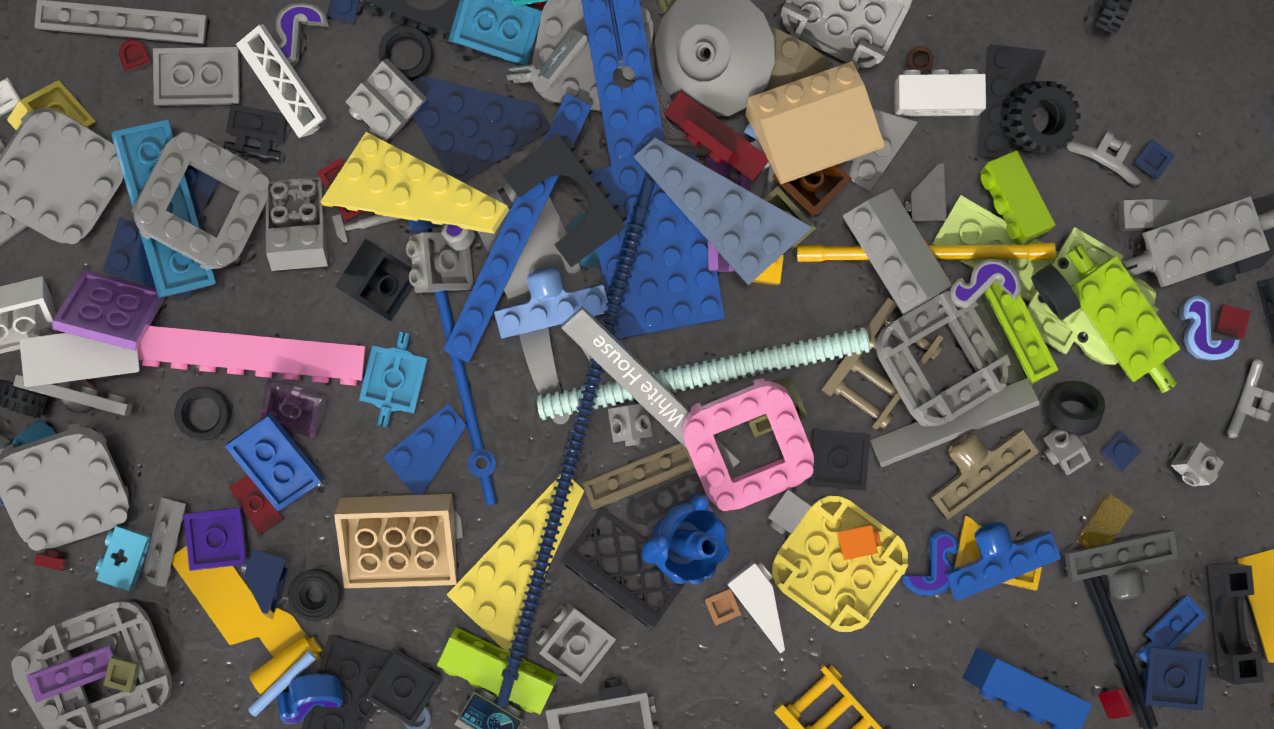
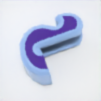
M1194 296L1182 302L1179 308V317L1181 320H1190L1184 332L1183 340L1190 354L1197 359L1210 361L1229 357L1238 349L1240 340L1211 341L1210 302L1201 296Z

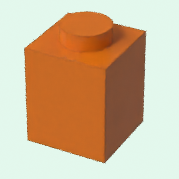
M870 524L836 531L843 560L878 553L877 546H881L878 529L873 530Z

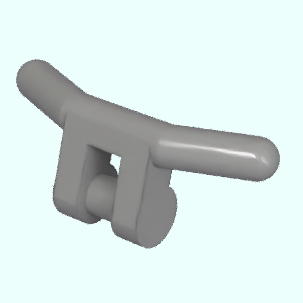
M1107 129L1097 148L1075 140L1067 142L1066 147L1069 151L1090 157L1117 172L1132 187H1139L1141 185V179L1123 163L1132 146V143L1125 139L1123 141L1114 137L1115 133ZM1108 147L1117 151L1115 157L1106 152Z
M1255 358L1252 362L1245 386L1227 431L1230 438L1238 436L1246 415L1269 422L1271 416L1269 410L1272 403H1274V393L1256 387L1264 366V361L1261 358ZM1255 397L1261 399L1258 409L1252 407Z

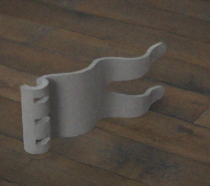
M507 181L485 193L503 204L504 202L500 197L501 193L506 191L513 204L517 197V194ZM550 196L504 291L510 306L531 300L527 277L529 273L541 268L557 267L566 290L572 291L586 287L579 262L571 268L554 245L567 235V232ZM512 206L509 207L508 213L495 233L477 231L488 254H490ZM549 327L519 334L526 362L539 395L546 397V394L551 393V395H555V392L558 391L562 394L552 352ZM582 348L583 352L585 353L586 357L590 362V359L592 357ZM604 370V374L600 375L604 385L610 380L612 383L616 382L606 370ZM566 412L564 416L560 417L557 414L552 419L557 424H564L569 420L570 415Z

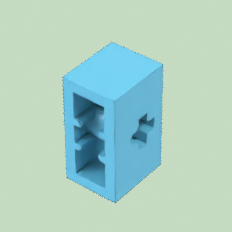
M122 525L115 526L114 530L110 529L105 540V545L108 546L105 557L101 556L96 565L95 572L99 573L96 580L126 591L134 590L152 536ZM125 550L124 556L128 560L119 564L120 558L116 557L117 553Z

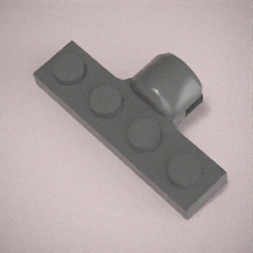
M1165 530L1064 552L1070 581L1074 582L1106 575L1108 577L1110 595L1120 600L1136 598L1144 593L1142 571L1145 566L1179 559L1175 532L1173 530Z

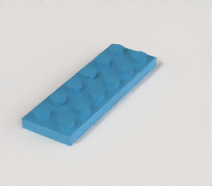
M168 120L117 130L111 134L132 207L160 155V150L173 138ZM183 175L166 211L200 229L186 179ZM141 235L159 298L211 286L216 283L212 269L200 268L198 262L151 237L146 239Z

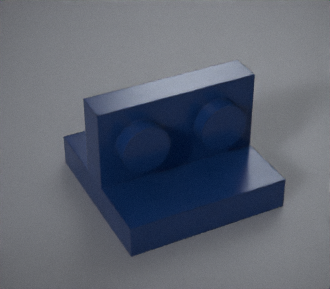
M1148 647L1147 668L1141 667L1140 678L1145 681L1143 704L1203 711L1208 653Z

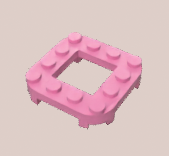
M764 378L753 380L754 385L703 406L699 402L690 408L691 411L686 416L683 427H681L682 435L707 497L720 510L728 511L743 508L795 487L813 474V452L792 399L784 386L772 381H765ZM767 414L784 458L731 479L713 435Z

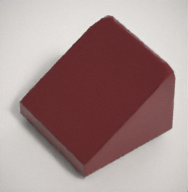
M1115 686L1099 693V699L1109 719L1133 715L1132 708L1122 688Z

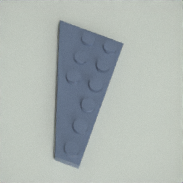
M654 138L634 156V159L747 285L754 281L813 228L657 138Z

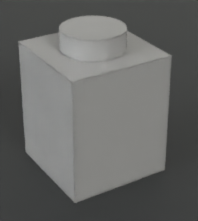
M785 490L767 516L772 520L769 526L782 535L785 531L792 534L811 506L789 490Z

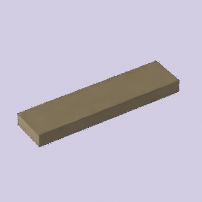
M680 442L584 481L582 485L592 509L595 510L696 468L688 449Z

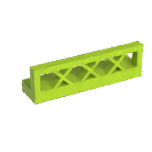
M994 282L984 293L1032 385L1058 371V368L1021 295L1015 301L999 284Z

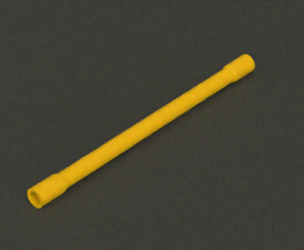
M1029 243L1026 245H928L936 259L1055 260V243ZM798 245L797 247L798 262L869 260L861 246Z

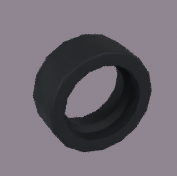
M400 25L390 29L382 37L379 44L380 62L387 58L391 61L389 50L392 43L401 37L416 39L422 48L420 63L409 70L398 68L412 81L419 76H423L429 70L433 61V48L428 37L420 29L410 25Z
M1048 264L1031 276V280L1039 295L1060 320H1064L1081 308L1076 294L1053 265Z
M1080 381L1064 382L1055 388L1051 396L1048 415L1052 423L1062 431L1075 435L1088 434L1096 430L1101 423L1105 411V399L1101 392L1090 384ZM1065 401H1078L1088 406L1092 413L1076 415L1067 411L1061 403Z
M197 387L182 394L176 403L174 415L176 424L183 434L191 439L204 441L214 439L223 434L229 425L231 410L227 399L219 391L208 387ZM196 398H210L219 408L218 422L209 430H197L187 420V407Z

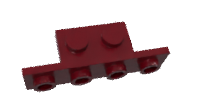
M681 91L663 113L687 132L685 135L687 140L697 147L702 143L710 149L707 155L719 164L725 160L753 182L769 162L764 153Z

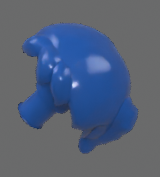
M695 493L688 502L672 507L656 523L652 538L642 545V559L647 563L657 565L666 576L676 583L685 584L691 582L693 584H701L705 578H711L715 574L717 564L726 560L729 555L730 549L724 544L725 525L709 506L707 496Z

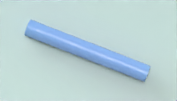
M308 650L248 708V711L256 717L317 659L315 654Z

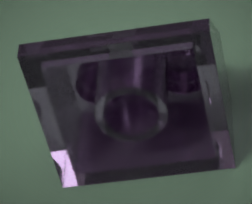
M268 378L260 419L271 412L284 429L314 438L324 417L328 396Z

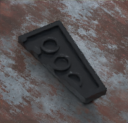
M989 45L985 74L986 109L981 113L976 157L998 159L1008 154L1013 138L1006 137L1004 132L1007 131V127L1002 126L1001 120H1005V115L1001 114L1002 108H1007V104L1004 101L1006 97H1013L1011 91L1014 88H1020V84L1035 81L1046 50Z

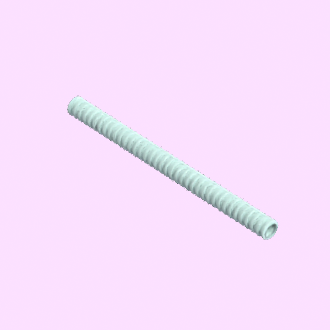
M863 327L858 332L854 329L852 333L844 331L843 335L835 333L834 337L826 335V338L821 339V337H817L815 341L808 339V342L804 343L801 340L796 345L792 342L790 343L791 346L782 344L781 348L773 346L772 350L764 348V351L760 352L758 349L753 354L749 351L747 355L743 356L742 353H739L738 357L730 355L729 359L721 357L719 361L712 359V362L708 363L706 360L700 365L696 362L691 367L690 364L685 365L686 368L677 366L676 370L668 368L667 372L659 370L657 374L654 371L651 373L670 391L676 393L677 389L685 391L686 387L694 389V386L699 385V387H703L705 383L709 386L715 381L719 384L721 383L720 380L724 379L725 382H728L729 378L738 380L739 376L747 378L748 374L755 376V373L758 372L762 375L767 370L769 373H772L773 369L781 371L782 367L790 369L791 365L799 367V364L804 363L805 366L811 361L815 364L820 359L822 362L826 361L825 358L834 360V356L843 358L844 354L852 356L854 352L858 355L863 350L867 353L871 348L867 330ZM610 380L605 385L601 382L598 383L600 390H596L598 397L593 400L596 405L592 407L599 409L600 405L607 407L609 403L613 406L619 401L623 404L625 400L633 402L634 397L617 381L612 383ZM582 386L581 390L573 388L571 392L564 390L562 394L559 391L555 392V395L548 393L546 397L539 395L537 407L540 418L546 420L547 416L555 418L557 414L561 417L566 412L569 415L573 414V411L579 413V410L576 408L581 406V402H579V399L583 398L581 391H585L586 387Z

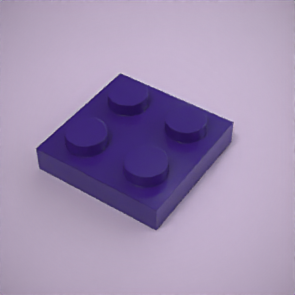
M242 507L183 514L189 571L243 564L247 551Z

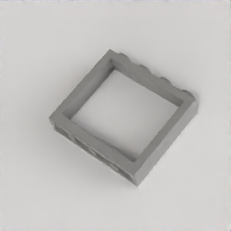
M647 690L629 693V696L602 701L599 698L548 707L545 710L548 728L562 729L560 715L640 701L644 728L659 729V725H653L651 714L656 713L654 697H648Z

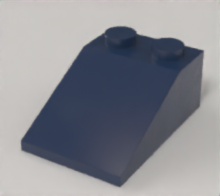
M119 217L103 272L156 288L136 222ZM193 290L178 293L177 295L191 298Z

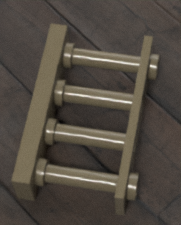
M890 298L883 302L865 327L871 349L877 350L875 339L879 336L877 332L882 325H888L899 318L896 316L897 312L894 311L897 304ZM936 335L932 341L924 336L914 342L925 350L917 361L920 369H922L929 358L934 360L943 348L940 344L943 340L942 336ZM856 352L852 353V356L846 354L820 391L828 397H831L833 393L836 395L840 393L875 419L870 426L873 430H877L879 427L884 429L894 416L890 411L901 396L891 381L863 362L864 358L861 357V354L857 355ZM850 370L853 372L858 371L892 396L882 410L847 385V381L844 378Z

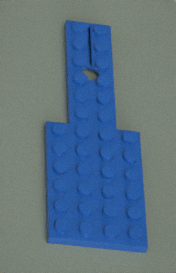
M581 0L611 165L610 167L592 170L593 173L589 176L595 184L601 181L610 194L606 198L612 207L618 204L627 217L623 221L627 227L597 248L603 283H605L607 294L612 295L613 291L610 287L615 285L612 280L617 278L615 271L619 270L617 263L622 261L619 255L624 253L621 248L626 246L624 239H628L626 231L631 229L628 223L633 221V206H637L644 179L654 181L634 159V156L654 138L664 143L665 140L640 1ZM619 66H629L635 73V81L628 88H620L613 81V73ZM695 151L683 153L697 161ZM655 182L648 206L650 213L643 224L645 230L641 231L643 238L638 240L641 246L636 247L639 253L634 255L636 262H632L634 270L629 272L632 277L627 279L630 285L625 287L627 294H623L625 302L620 304L623 309L618 311L621 317L616 319L618 326H614L616 334H613L616 339L725 319L717 271H709L708 240Z

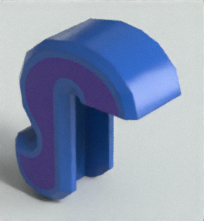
M944 530L936 531L929 537V575L901 576L903 584L910 591L919 595L929 596L943 593L950 587L945 573L953 570L954 566L947 557V554L949 552L953 554L958 552L956 537Z
M308 674L294 679L289 685V691H282L277 696L279 719L287 724H295L301 722L315 705L341 707L343 705L341 680L330 674Z

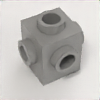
M641 404L608 409L613 443L625 441L626 447L642 444L641 438L653 437L649 412Z
M1056 428L1043 438L1048 447L1044 451L1053 465L1058 463L1067 476L1091 461L1084 447L1087 445V442L1083 435L1069 434L1067 431Z
M1199 441L1184 443L1171 466L1182 475L1184 482L1196 487L1213 483L1218 478L1219 470L1224 462L1216 456L1217 453L1213 448Z

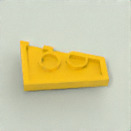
M966 515L962 522L954 569L973 562L980 557V551L974 535L982 526ZM1042 567L1003 583L1036 591Z

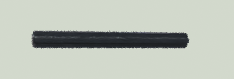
M1101 576L1085 579L1143 729H1154L1158 726V722L1152 707L1143 704L1145 689Z

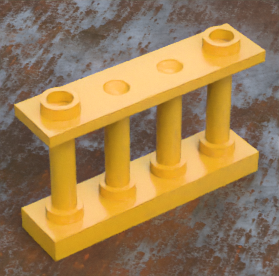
M824 664L819 666L825 676L793 705L789 704L785 707L780 702L773 709L774 713L789 729H826L853 705L863 718L851 729H868L871 725L874 729H882L839 682L843 677L832 665L828 669ZM834 684L844 697L812 726L808 725L805 728L798 721L801 717L800 713L828 687Z

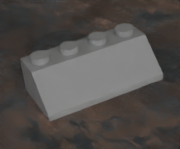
M893 189L867 200L843 215L845 222L903 315L952 286Z

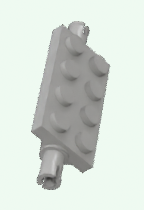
M1250 196L1142 233L1146 243V251L1143 252V255L1123 260L1121 263L1125 268L1133 266V269L1127 270L1131 277L1146 271L1154 272L1160 286L1164 287L1270 250L1264 231L1274 228V210L1257 215Z

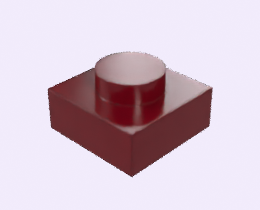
M46 549L45 553L42 552L35 555L33 565L64 571L68 569L70 559L62 557L63 552Z

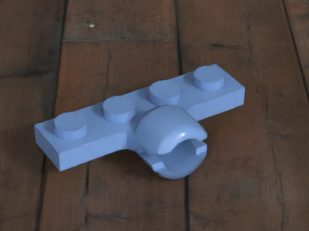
M545 267L529 273L527 277L531 300L495 309L494 314L502 339L562 324L581 306L592 316L604 314L603 312L608 310L606 303H609L605 283L572 291L566 290L559 269L557 267Z

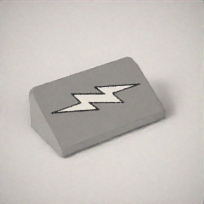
M576 30L569 31L540 68L541 73L538 75L552 86L555 85L587 46L588 38Z

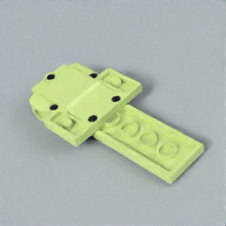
M960 195L931 245H1017L1015 239L1010 238L1006 229L1007 224L1003 219ZM1074 227L1060 251H1055V260L998 259L1011 266L1018 274L1021 281L1020 295L1029 302L1027 309L1046 344L1063 354H1067L1073 342H1075L1086 356L1102 365H1115L1118 363L1082 309L1079 308L1064 320H1060L1039 295L1031 280V276L1048 264H1051L1061 273L1070 286L1076 283L1080 278V272L1066 253L1070 249L1075 250L1073 247L1082 243L1094 263L1101 264L1114 255L1121 261L1124 257L1122 254ZM1035 239V240L1030 241V242H1028V243H1025V244H1023V245H1026V244H1029V243H1042V242H1040V241H1038L1037 239ZM987 259L956 260L974 269L978 263ZM1132 276L1155 313H1157L1159 309L1154 307L1156 299L1154 289L1141 279Z

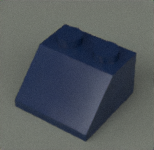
M253 549L251 556L246 554L241 571H244V578L261 612L267 618L273 620L291 565L284 558Z

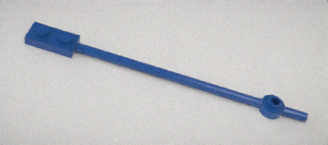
M420 219L418 221L408 220L412 234L418 232L432 233L431 229L440 227L439 224H433L431 221ZM435 292L446 340L448 341L455 325L447 292ZM450 354L473 448V453L468 458V468L474 476L480 477L486 506L496 504L497 499L491 474L496 468V458L492 452L484 449L463 360ZM479 458H484L487 461V466L484 469L477 467L476 462Z

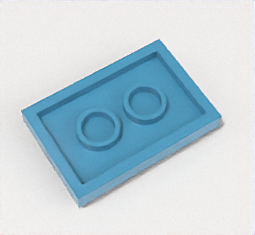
M460 0L448 41L520 65H528L542 11L525 5L512 7L511 0Z

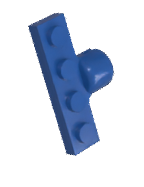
M994 522L979 528L975 532L974 537L980 551V557L973 562L946 572L945 575L953 598L959 601L1060 560L1061 557L1052 532L1047 531L1015 544L1012 541L1007 525L1002 522Z

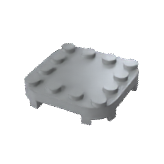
M549 0L546 2L541 15L532 65L535 68L542 67L569 31L576 30L587 37L581 0ZM641 6L650 54L653 39V22L649 11ZM587 44L555 85L552 86L539 75V80L532 82L536 92L545 101L553 104H562L565 95L569 94L591 105V110L601 112L589 44ZM619 66L613 73V81L620 88H628L635 81V73L629 66Z
M786 0L781 16L783 25L789 35L846 63L853 62L858 71L859 68H868L875 64L879 65L883 60L913 0Z
M53 107L39 108L30 113L27 112L20 119L22 123L0 156V210L51 240L60 243L76 244L93 228L121 184L124 176L115 145L109 139L107 140L64 114L61 110Z
M80 423L70 424L67 431L18 447H15L14 443L5 447L0 455L1 499L18 534L24 542L28 543L32 550L39 551L59 547L110 530L126 521L129 508L128 487H125L106 446V438L101 431L97 433L90 428L80 427Z

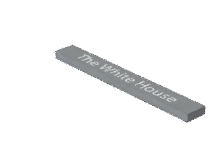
M581 306L561 324V328L686 447L681 427H683L684 420L691 410L594 316ZM714 434V439L729 472L740 462V458Z

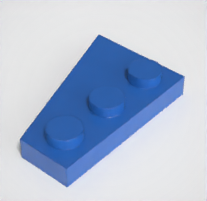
M448 403L383 456V458L413 495H423L467 427V424L451 404Z

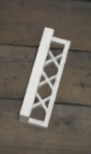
M264 24L258 25L236 45L297 136L301 138L311 135L320 128L319 124L326 119V116ZM258 35H260V36L262 37V39H263L264 42H265V45H264V43L261 41V39L259 38ZM274 60H277V61H278V63H279L280 66H281V69H280V67L278 66V64H277ZM307 107H309V109L311 110V112L313 113V115H314L316 118H313V116L311 115V113L309 112V110L307 109Z

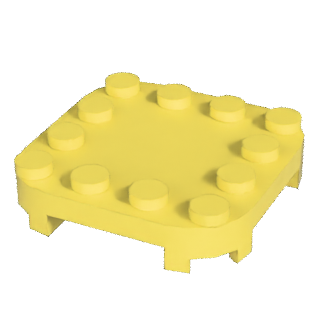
M827 495L811 505L793 533H790L776 552L772 561L771 575L777 587L784 594L830 628L839 632H852L863 628L870 622L869 620L902 574L904 575L908 567V552L904 542L898 535L850 500L841 496ZM867 524L872 525L873 530L878 529L881 546H877L878 553L849 560L842 559L836 531Z

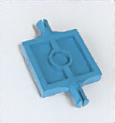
M399 331L395 348H382L372 345L359 401L372 403L380 408L376 424L378 426L388 428L392 411L401 410L415 414L428 358L415 356L406 351L411 335L409 333H405L404 336V332Z

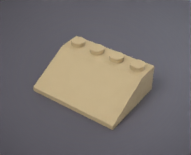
M853 62L748 98L745 115L780 184L884 148L885 144L865 85Z
M452 494L339 498L334 516L344 588L457 585L455 516Z

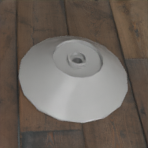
M677 0L662 17L654 40L655 70L665 92L673 99L681 91L713 116H730L747 108L748 98L762 93L768 86L775 65L774 35L765 14L751 0ZM706 48H709L711 51L709 58H706L704 55Z

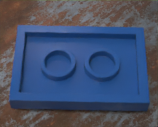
M271 412L225 445V448L278 512L320 484L324 479Z

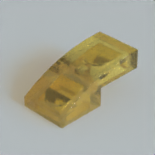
M1108 494L1095 516L1090 518L1076 542L1085 548L1113 542L1134 510Z

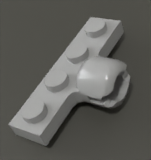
M16 375L13 384L15 387L60 398L67 410L76 413H84L94 407L130 416L133 406L125 403L126 397L109 393L108 398L98 396L96 387L87 380L25 387L23 375Z

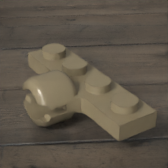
M1021 428L990 450L986 448L978 435L974 433L965 434L949 447L948 452L959 467V473L932 493L930 497L944 517L949 520L1039 453V451Z

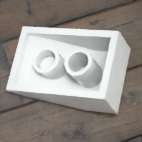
M751 561L729 578L726 583L777 650L782 653L785 647L773 586L769 582L773 577L762 563L756 565Z

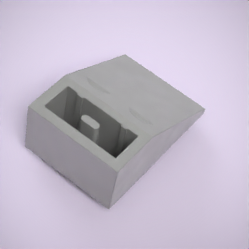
M320 177L269 181L268 198L266 201V255L271 271L328 266L325 206L320 202L324 193L323 182Z

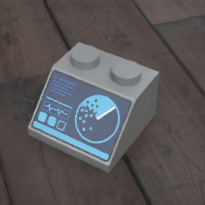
M483 688L481 692L475 689L455 725L461 729H519L524 718L520 716L522 711L509 703L507 708L496 705L497 701L495 700L497 697L495 694Z

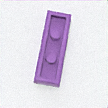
M110 645L26 675L35 702L105 677L109 659L114 656Z

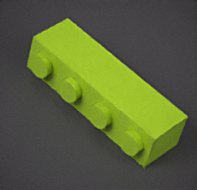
M455 627L437 666L443 668V671L447 674L462 677L468 680L472 686L485 688L498 697L504 678L501 674L508 664L506 656H510L511 653ZM521 658L523 663H520L518 667L519 678L518 681H514L509 700L519 704L527 712L541 714L558 675Z

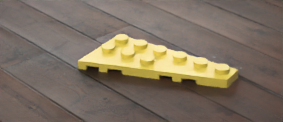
M365 132L320 201L323 206L328 207L340 206L346 207L347 210H364L383 216L414 221L420 219L443 225V223L460 226L463 229L488 233L496 232L509 211L507 205L368 132Z
M571 479L573 486H569L571 494L566 496L569 501L564 503L566 510L562 511L564 518H560L559 521L562 523V526L557 528L560 533L555 535L557 542L553 543L555 550H551L550 553L553 557L585 491L573 479ZM556 480L447 594L496 643L508 652V649L512 646L511 640L515 639L513 632L518 630L515 624L520 622V619L517 617L522 615V611H520V608L524 607L522 600L527 598L524 592L529 590V587H527V583H531L529 575H533L534 572L531 568L536 566L533 560L538 558L536 551H540L538 543L543 541L540 536L545 534L542 528L547 526L545 519H549L547 511L552 509L549 504L554 502L551 496L556 494V490H554V487H558Z

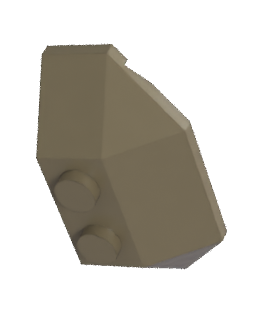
M770 26L775 39V65L768 86L764 91L829 70L832 63L809 44Z

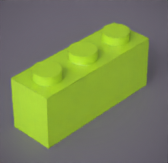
M1018 151L990 161L980 172L982 184L990 191L994 199L996 211L1003 216L1010 238L1015 239L1017 245H1023L1047 235L1053 229L1055 223Z

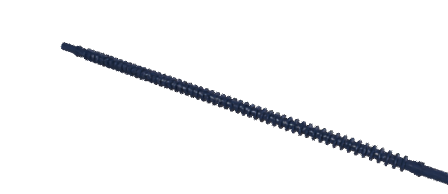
M644 179L637 206H633V221L628 223L631 229L626 231L628 239H624L626 246L621 248L624 253L619 255L622 261L617 263V266H619V270L615 271L617 278L612 280L615 285L610 287L613 293L608 295V298H610V302L606 303L608 310L603 312L606 317L601 319L604 323L603 326L611 334H616L614 326H618L616 319L621 317L618 311L623 309L620 304L625 302L623 294H627L625 287L630 285L627 279L632 277L629 272L634 270L632 262H636L634 255L639 253L636 247L641 246L638 240L643 238L641 231L645 230L643 224L650 213L648 206L655 182ZM592 358L590 359L592 366L588 367L590 374L585 376L588 378V381L583 383L586 388L585 391H581L583 398L579 399L581 406L576 408L579 410V413L574 415L577 420L576 423H572V426H574V430L570 431L572 438L567 440L570 445L565 447V450L568 452L567 455H563V458H565V462L561 463L563 470L558 472L561 477L556 479V482H558V487H554L556 494L551 496L554 499V502L549 504L552 509L547 511V514H549V519H545L547 526L542 528L545 531V534L540 536L543 541L538 543L540 551H536L538 558L533 560L536 566L531 568L534 572L533 575H529L531 583H527L529 590L524 592L527 598L522 600L524 603V607L520 608L522 615L517 617L520 619V622L515 624L518 630L513 632V635H515V639L511 640L513 647L508 649L511 654L506 656L508 664L501 674L504 678L496 703L498 706L507 708L514 681H518L519 678L518 667L520 663H523L521 656L526 654L523 648L528 646L525 642L526 639H530L528 631H532L530 624L535 622L532 616L537 614L535 611V607L539 606L537 599L542 597L539 595V592L544 590L541 584L546 582L544 575L548 574L546 567L551 565L548 562L549 558H553V555L550 553L551 550H555V547H553V543L557 542L555 535L560 533L557 528L562 526V523L559 521L560 518H564L562 511L566 510L564 503L569 501L566 496L571 494L569 486H573L571 479L576 477L573 471L578 469L575 464L580 462L578 454H582L580 447L585 445L582 439L587 437L584 432L589 429L587 426V422H591L589 415L594 413L591 407L596 405L593 400L598 397L596 394V390H600L598 383L603 381L600 375L604 374L605 371Z

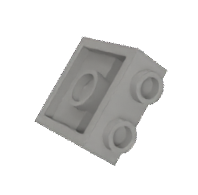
M387 58L379 64L366 81L357 87L346 103L350 106L349 112L355 119H363L370 126V134L386 142L397 135L427 98Z
M419 233L409 236L410 241L406 245V252L412 258L413 268L409 273V281L414 286L415 293L473 289L470 246L464 250H454L449 246L442 233Z
M568 602L565 606L560 605L555 609L552 614L554 621L547 629L542 628L538 631L534 638L536 644L533 647L540 655L582 684L616 639Z

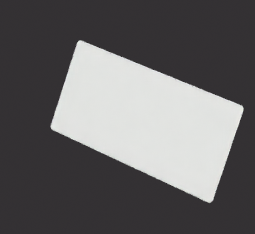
M68 333L19 340L25 387L139 372L137 349L134 351Z

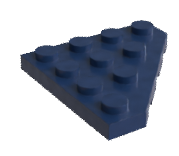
M419 76L411 81L427 98L415 112L413 118L447 174L462 182L468 181L544 135L551 127L536 103L425 76Z

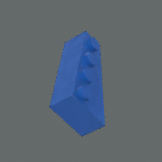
M976 648L962 679L980 688L979 695L992 701L996 697L1005 700L1003 706L1017 713L1020 708L1028 711L1026 717L1040 724L1045 719L1052 723L1051 729H1081L1093 705Z

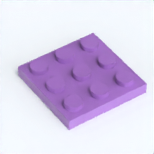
M83 270L54 317L52 329L136 351L165 297L159 298L157 290L152 287Z

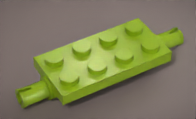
M1082 243L1077 244L1073 247L1075 250L1070 249L1066 254L1080 272L1079 280L1070 287L1076 294L1082 311L1132 382L1149 373L1162 393L1170 390L1169 386L1174 387L1177 382L1163 363L1167 358L1180 350L1179 346L1118 257L1114 255L1101 264L1094 263Z

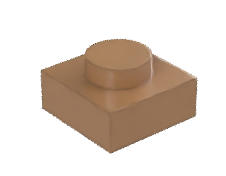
M730 588L704 599L715 626L741 615Z

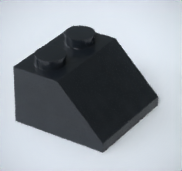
M365 238L335 287L391 321L413 287L409 281V273L413 268Z

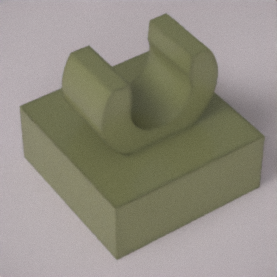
M115 656L110 657L103 686L129 693L134 692L140 663Z

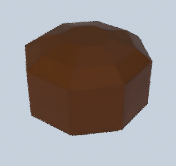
M917 46L908 52L906 65L909 70H920L921 75L932 69L934 55L929 48Z

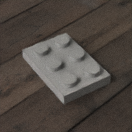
M153 48L154 105H240L239 48Z

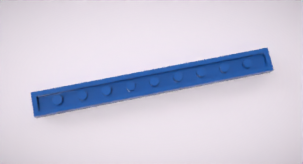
M566 94L542 145L556 134H559L561 138L566 135L574 145L592 106ZM559 175L543 180L520 198L517 195L443 351L465 362H470Z

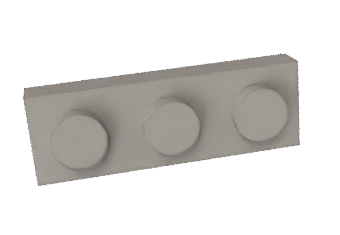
M161 497L141 580L166 587L168 577L171 574L174 551L178 545L180 526L184 519L185 503Z

